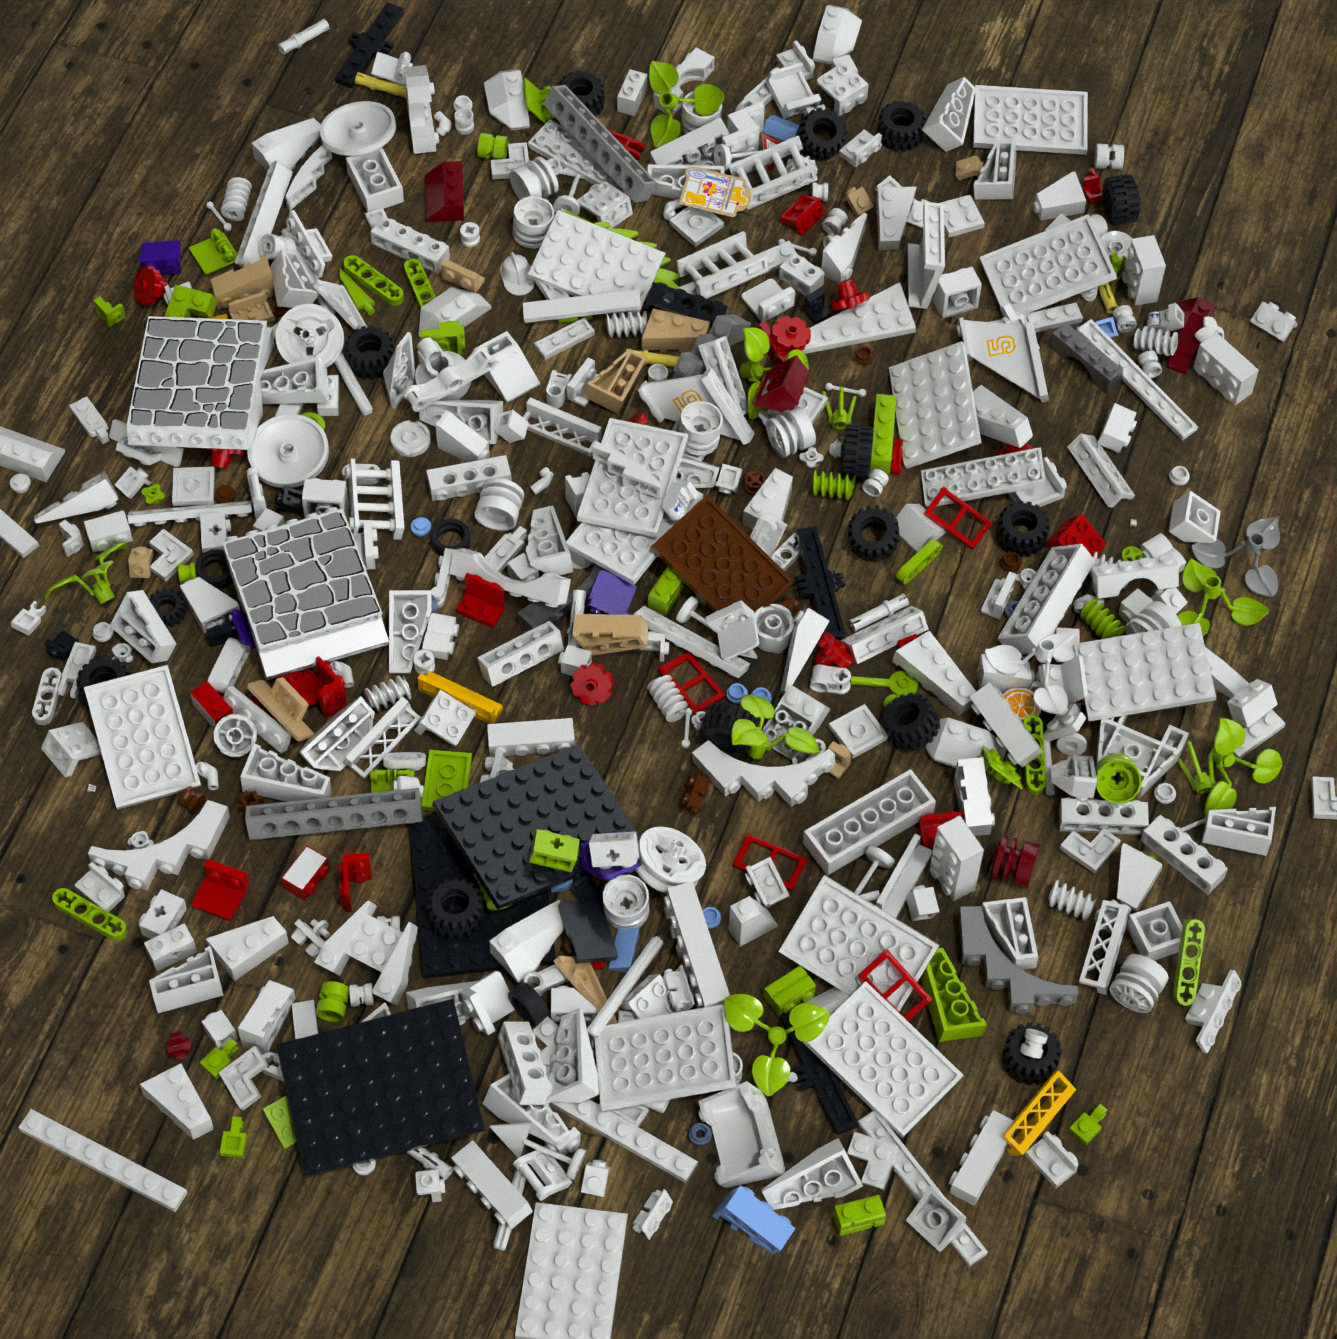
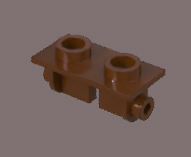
M702 769L689 775L686 781L687 790L680 799V804H682L680 813L687 809L691 815H697L701 811L704 798L698 796V794L705 796L710 783L707 775H700Z

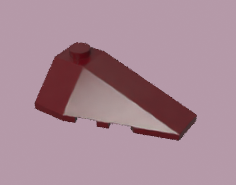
M1200 297L1176 303L1184 312V328L1170 331V337H1172L1174 332L1178 333V345L1174 355L1168 356L1167 368L1184 375L1187 374L1201 344L1195 337V333L1204 327V317L1214 316L1217 305Z

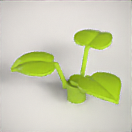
M651 61L649 70L650 84L654 92L660 95L659 102L665 107V111L669 115V117L664 114L658 115L651 123L650 130L654 147L659 148L677 139L680 135L681 124L678 120L672 119L673 115L670 109L677 107L679 102L695 103L697 113L703 116H710L722 104L724 100L723 92L713 85L702 84L694 90L695 99L680 98L676 94L671 93V87L678 83L679 74L677 69L669 63Z
M749 327L743 328L745 353L750 361L740 366V375L743 379H749V382H754L748 392L749 419H755L759 417L760 411H768L766 408L754 406L752 401L760 385V381L757 379L763 375V372L771 369L763 368L757 363L764 359L763 354L769 351L770 343L764 331ZM799 349L791 350L786 360L797 355L809 371L808 359L804 352Z
M121 542L103 551L95 558V560L99 559L100 565L81 576L82 579L89 575L95 576L97 583L92 585L93 590L78 576L73 575L53 584L46 591L45 599L55 588L74 581L80 583L90 592L91 596L95 595L100 605L114 598L115 596L109 587L111 585L106 574L108 567L114 562L111 560L104 563V559L113 551L120 549L128 550L127 543ZM102 573L104 580H101L98 574Z
M1192 558L1187 563L1183 572L1184 587L1194 593L1203 589L1205 595L1199 615L1193 611H1184L1178 615L1182 626L1200 623L1202 636H1204L1210 628L1209 620L1202 618L1208 599H1216L1220 594L1229 610H1232V619L1240 625L1249 626L1256 624L1269 613V609L1264 604L1247 597L1236 598L1232 606L1225 594V589L1221 588V579L1214 570L1198 563Z
M746 695L742 698L740 702L741 707L751 712L750 714L754 715L755 718H759L760 722L758 727H756L752 721L747 719L735 721L731 731L732 745H750L747 753L754 759H761L766 750L771 751L772 747L784 738L786 745L794 750L811 754L820 753L813 735L799 727L789 728L787 733H783L769 744V738L761 730L764 718L772 719L774 717L775 710L772 704L765 698L757 695Z
M1219 718L1214 748L1210 752L1213 756V761L1218 763L1216 768L1221 771L1226 782L1219 781L1213 786L1205 805L1204 815H1208L1209 810L1231 809L1235 804L1237 793L1235 789L1230 788L1232 782L1223 767H1230L1236 761L1254 768L1252 778L1258 783L1272 781L1277 777L1282 768L1281 756L1273 749H1265L1260 752L1255 761L1256 765L1235 757L1233 754L1234 749L1240 748L1245 741V730L1237 722L1226 718Z
M734 994L724 999L726 1019L734 1030L746 1032L751 1030L754 1023L769 1032L768 1038L774 1044L770 1057L765 1055L757 1057L753 1064L752 1074L758 1088L765 1095L772 1096L788 1082L790 1077V1066L787 1061L781 1057L774 1058L778 1045L783 1044L787 1040V1034L794 1030L797 1039L800 1041L808 1042L816 1039L826 1028L830 1012L814 1004H799L792 1009L789 1015V1021L793 1027L785 1030L780 1026L771 1028L758 1020L762 1016L764 1008L755 997L746 994Z

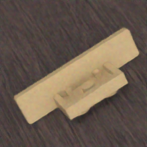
M283 677L276 679L273 688L264 680L248 683L247 688L297 741L313 737L314 733L302 721L309 704Z

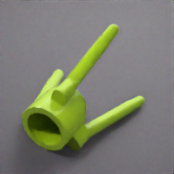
M842 386L839 389V409H836L832 415L829 401L825 406L829 417V424L838 430L845 429L847 425H851V417L856 402V396H853L849 411L846 413V410L843 409L844 388ZM822 391V395L827 397L826 392Z
M1188 741L1187 744L1197 773L1194 776L1195 780L1180 758L1178 763L1189 780L1193 791H1196L1197 794L1208 793L1213 788V785L1216 784L1212 754L1208 755L1209 776H1207V773L1201 772L1192 743Z

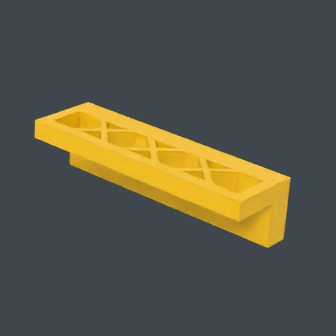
M428 671L426 675L420 673L418 676L420 692L434 698L442 690L475 711V718L488 724H494L503 710L501 704L431 671Z
M1059 1070L1054 1071L1002 1134V1137L1009 1144L1006 1151L1011 1156L1023 1155L1076 1091L1074 1086ZM1058 1079L1061 1084L1053 1090V1083ZM1042 1096H1048V1099L1040 1107ZM1029 1112H1035L1034 1116L1027 1123L1026 1116ZM1015 1129H1021L1015 1139L1010 1136Z

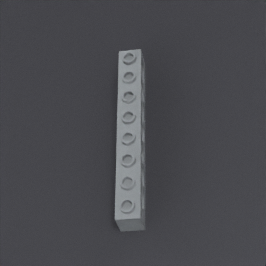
M566 85L552 86L543 103L549 110V113L555 116L560 124L570 132L571 136L583 146V149L594 158V161L606 171L607 175L612 177L618 187L623 189L632 201H648L657 185L654 178Z
M413 788L246 806L245 821L249 840L423 822V807L420 789Z

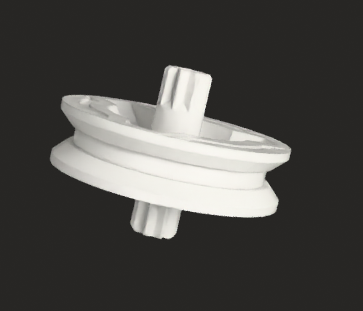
M302 304L290 309L281 318L276 330V344L281 356L289 364L319 357L327 368L338 359L342 352L344 332L339 320L329 310L316 304ZM296 327L303 329V331H300L301 334L299 336L294 333ZM325 327L326 332L319 336L317 329ZM307 347L314 348L313 355H307Z
M668 827L650 828L643 833L638 842V860H640L641 866L635 868V870L647 884L658 891L667 893L668 887L692 881L695 887L705 872L706 861L701 849L691 838L678 830Z

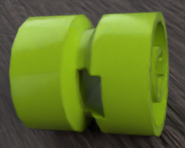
M481 133L478 142V157L489 159L492 156L494 160L506 159L509 138L499 135L494 138L492 134Z
M333 981L322 983L319 994L321 1000L317 1003L316 1016L327 1022L343 1021L346 1012V1005L344 1003L348 1002L349 987Z

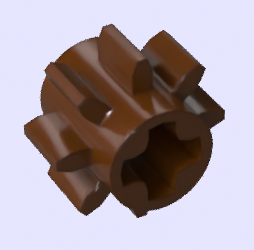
M256 790L254 792L245 791L242 797H238L240 803L238 805L239 812L244 811L246 817V806L261 805L264 803L263 796L258 797Z

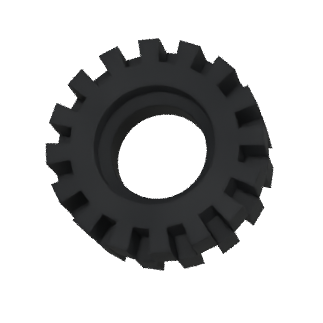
M162 588L163 592H160L158 589L156 590V595L153 593L150 595L151 599L149 600L166 628H168V624L171 625V628L175 627V622L179 625L181 623L180 619L184 620V614H186L183 595L178 590L174 592L173 588H169V591L166 588ZM170 603L175 606L169 612L159 611V607L163 604Z

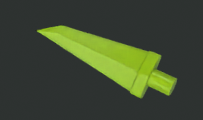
M340 268L339 278L357 309H364L368 315H372L375 312L372 307L375 305L373 299Z

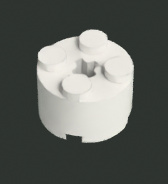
M770 604L768 607H760L754 613L759 639L757 647L766 652L780 654L790 645L794 619L791 616V612L782 605Z

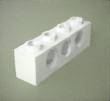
M506 455L426 470L432 501H442L447 498L481 493L483 484L491 478H502L511 481V472Z
M548 621L477 658L482 677L493 687L563 651L564 647L560 630Z
M1075 797L1061 798L1059 806V831L1100 833L1104 828L1111 834L1143 835V831L1149 826L1148 802L1132 800L1123 804H1114L1096 798H1089L1088 800H1078ZM1078 812L1085 813L1086 815H1080Z
M1159 815L1143 831L1141 842L1207 895L1225 878L1228 869L1225 867V864L1210 855L1205 847L1195 843L1187 833L1175 827L1171 820ZM1198 865H1203V866H1205L1206 868H1205V869L1200 868Z
M503 1022L498 1039L519 1105H545L548 1096L551 1095L552 1084L548 1081L546 1066L542 1063L541 1051L537 1047L535 1033L532 1031L530 1023Z

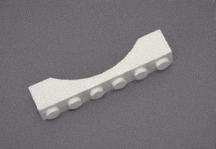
M465 548L453 550L449 574L455 575L456 579L465 581L466 573L478 575L488 582L499 584L504 590L509 591V594L512 596L522 597L523 595L528 597L527 600L546 602L545 605L549 607H558V605L566 604L571 579L555 574L544 575L533 581L514 580L495 570L481 553Z

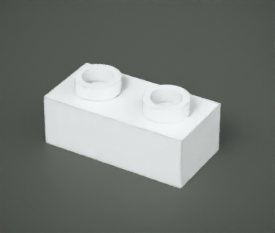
M327 375L329 403L317 404L318 415L339 416L338 375Z

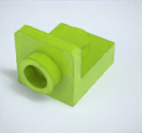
M101 297L94 300L96 313L109 327L125 318L124 306L121 303L112 308L111 304L108 301L105 302Z

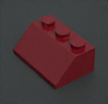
M462 161L442 162L425 174L426 222L464 221Z
M797 355L764 373L752 401L754 406L783 412L787 409L792 410L798 406L810 372Z

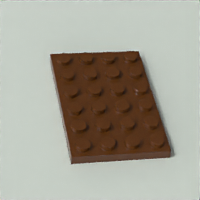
M708 495L699 501L650 547L713 612L724 609L735 602L743 601L755 613L760 607L764 608L773 604L794 583Z

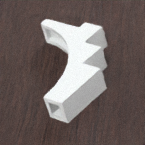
M709 740L692 752L693 763L699 769H702L701 771L709 777V780L725 797L730 793H736L741 785H743L758 802L763 798H769L774 790H776L791 807L802 803L807 798L808 785L814 784L822 773L829 772L835 765V754L830 749L810 760L783 767L752 765L734 759L720 751Z
M207 800L200 813L187 827L175 836L149 847L123 851L91 846L88 852L90 861L96 866L101 865L112 870L117 875H125L127 884L137 890L140 888L148 890L158 869L165 874L173 873L179 875L188 854L197 859H210L230 818L228 806Z

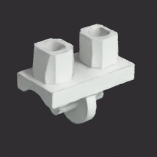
M496 751L495 756L486 757L485 768L487 771H491V774L482 775L480 783L514 770L512 768L513 763L503 756V751Z
M298 919L294 923L297 928L291 935V938L301 946L310 938L312 942L305 951L316 959L325 943L320 936L323 935L327 938L330 935L327 931L329 923L326 920L318 922L314 919L310 923L314 927L312 929L308 924Z

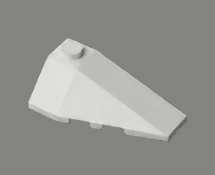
M314 118L265 134L252 142L254 159L267 171L274 161H278L285 167L293 170L298 160L306 155L305 152L308 148L313 146L321 137V124Z
M409 332L397 345L383 373L390 406L393 409L403 399L404 391L416 382L412 335Z
M438 400L419 411L421 421L436 427V423L447 410L486 439L489 444H496L499 434L494 431L498 414L503 413V401Z
M553 505L533 510L531 531L528 535L529 542L528 546H526V554L530 566L545 573L554 572L559 575L573 572L570 551L565 546L566 540Z
M389 590V674L411 673L414 664L413 657L419 650L432 612L431 590Z
M810 608L803 611L800 610L794 619L796 624L793 627L780 690L782 694H785L789 685H793L829 623V620Z
M560 900L506 928L489 941L490 953L518 984L524 980L526 974L536 971L545 954H548L554 941L565 929L558 908Z
M578 1008L561 1017L556 1037L558 1045L556 1053L551 1056L550 1061L553 1063L551 1073H547L548 1081L552 1084V1092L548 1096L547 1101L582 1103L599 1095L598 1073L583 1010Z
M510 1074L490 1085L483 1105L498 1118L510 1124L532 1123L529 1133L553 1145H557L571 1134L558 1113L551 1110L549 1101H546L545 1105H519Z
M839 1138L815 1150L761 1191L768 1204L772 1206L773 1210L797 1206L802 1202L812 1200L818 1202L822 1201L821 1199L843 1197L863 1187Z

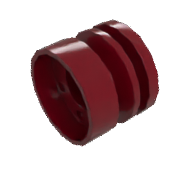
M1003 835L994 853L991 865V879L997 880L999 871L1004 872L1002 882H1006L1009 874H1013L1014 885L1028 889L1039 844L1025 841L1022 848L1017 849V838H1013L1010 847L1006 846L1009 836Z

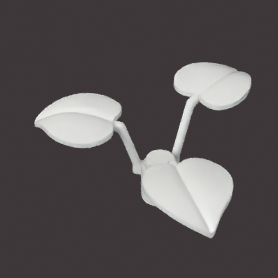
M1075 632L1057 633L1041 639L1037 649L1033 648L1032 652L1023 660H1021L1019 650L1010 645H999L985 650V656L989 664L999 673L1006 675L1018 673L1019 665L1025 664L1033 655L1036 656L1039 662L1046 663L1045 688H1038L1033 696L1034 703L1038 708L1048 713L1059 715L1066 711L1068 697L1064 689L1058 685L1048 686L1049 668L1052 657L1059 662H1067L1075 657Z

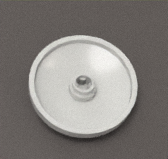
M370 101L354 102L341 106L328 114L320 126L323 145L333 153L346 156L373 152L388 143L396 131V121L393 112L383 104Z
M285 414L273 417L257 428L251 446L247 450L250 466L258 468L260 474L258 478L274 487L284 488L287 486L293 488L304 485L305 479H313L321 473L329 457V444L324 430L314 420L302 415Z

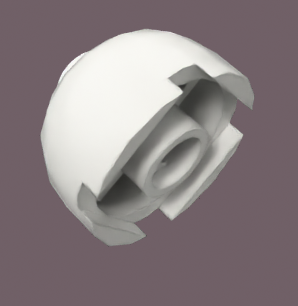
M230 714L223 717L217 723L214 730L215 744H217L223 754L231 757H240L248 753L257 740V729L254 722L243 714Z

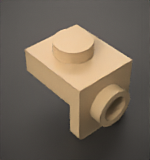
M977 155L956 161L957 179L963 180L972 176L979 178L980 171L985 166V163L981 162Z
M853 187L846 191L845 194L847 196L841 199L843 202L847 200L856 217L874 207L863 187L857 190Z
M146 547L132 548L128 559L129 576L131 578H150L153 549H147Z
M832 742L828 749L835 754V765L827 773L839 779L851 764V752L846 746Z

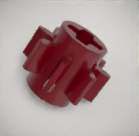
M181 1031L171 1033V1039L166 1040L169 1057L175 1056L176 1061L187 1059L186 1053L192 1052L188 1035L182 1036Z

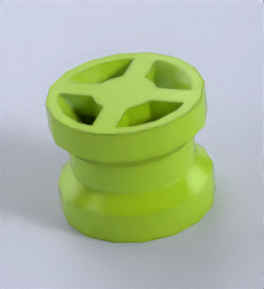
M1127 547L1122 552L1121 561H1129L1128 559L1130 561L1140 560L1143 557L1142 552L1136 547Z
M191 562L189 565L178 564L180 584L197 578L195 562Z

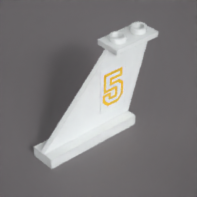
M963 317L959 318L960 325H957L959 337H963L968 361H971L973 358L1037 397L1041 402L1049 401L1033 321L1026 322L1025 325L970 321L964 320Z
M712 368L705 371L702 375L651 383L644 381L638 389L640 398L647 403L652 416L659 423L664 418L673 421L680 420L682 410L688 404L695 401H705L718 407L722 413L721 435L741 440L743 445L751 441L755 434Z

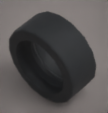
M448 518L438 522L432 529V546L439 556H444L445 548L453 550L470 548V531L463 521ZM454 531L460 533L463 536V540L458 545L446 546L439 542V537L445 532Z
M219 549L209 550L198 557L195 564L196 575L218 590L224 589L233 582L229 567L227 572L219 577H209L204 574V568L214 562L224 563L228 567L224 551Z
M521 982L508 992L509 1000L514 1009L532 1026L537 1025L548 1016L549 1011L545 1002L529 984Z

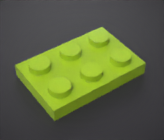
M429 750L422 798L423 810L435 811L432 807L433 801L468 788L472 753Z

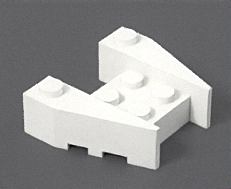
M426 65L403 67L414 154L436 152V144H439L438 132H434L430 102H432L431 94H435L434 83L429 81Z
M1128 715L1101 719L1095 768L1097 763L1109 754L1121 753L1129 756L1135 761L1141 774L1142 785L1137 794L1138 798H1141L1178 761L1189 735L1188 732L1169 725L1160 742L1123 726Z
M367 901L324 943L314 963L340 976L350 956L382 972L372 993L397 1006L408 985L409 967L412 962L411 956L418 927L408 922L404 932H401L372 917L377 906Z

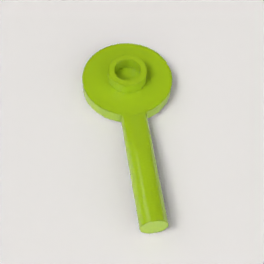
M906 671L895 672L891 675L890 679L851 676L850 682L851 685L888 687L892 694H904L905 696L912 692L915 694L918 688L917 679L911 678L906 674Z

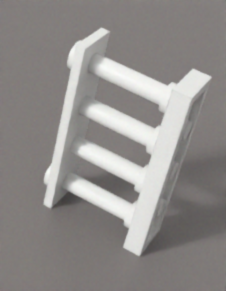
M799 135L747 158L735 161L730 165L731 176L745 179V186L750 189L751 202L746 208L747 210L818 180L813 165L805 166L799 153L803 149ZM792 154L798 170L788 173L781 158ZM774 162L781 177L770 181L764 166ZM757 169L763 184L752 188L746 173Z
M744 231L677 260L678 276L681 278L690 274L696 281L697 295H702L705 299L769 271L767 255L761 252L754 256L747 249L746 233ZM740 251L746 260L737 263L730 255ZM723 259L730 267L720 271L714 262ZM706 266L713 274L703 278L697 270Z
M351 459L349 467L346 466L345 479H349L351 517H349L348 524L352 530L353 537L357 538L359 528H364L363 522L372 521V528L389 529V531L393 532V539L401 540L404 532V516L399 461L391 460L390 467L386 468V470L356 469L355 459ZM356 477L385 478L389 481V485L387 487L357 486ZM357 494L387 495V497H390V502L388 504L358 503ZM358 511L388 512V514H391L392 519L389 521L359 520Z

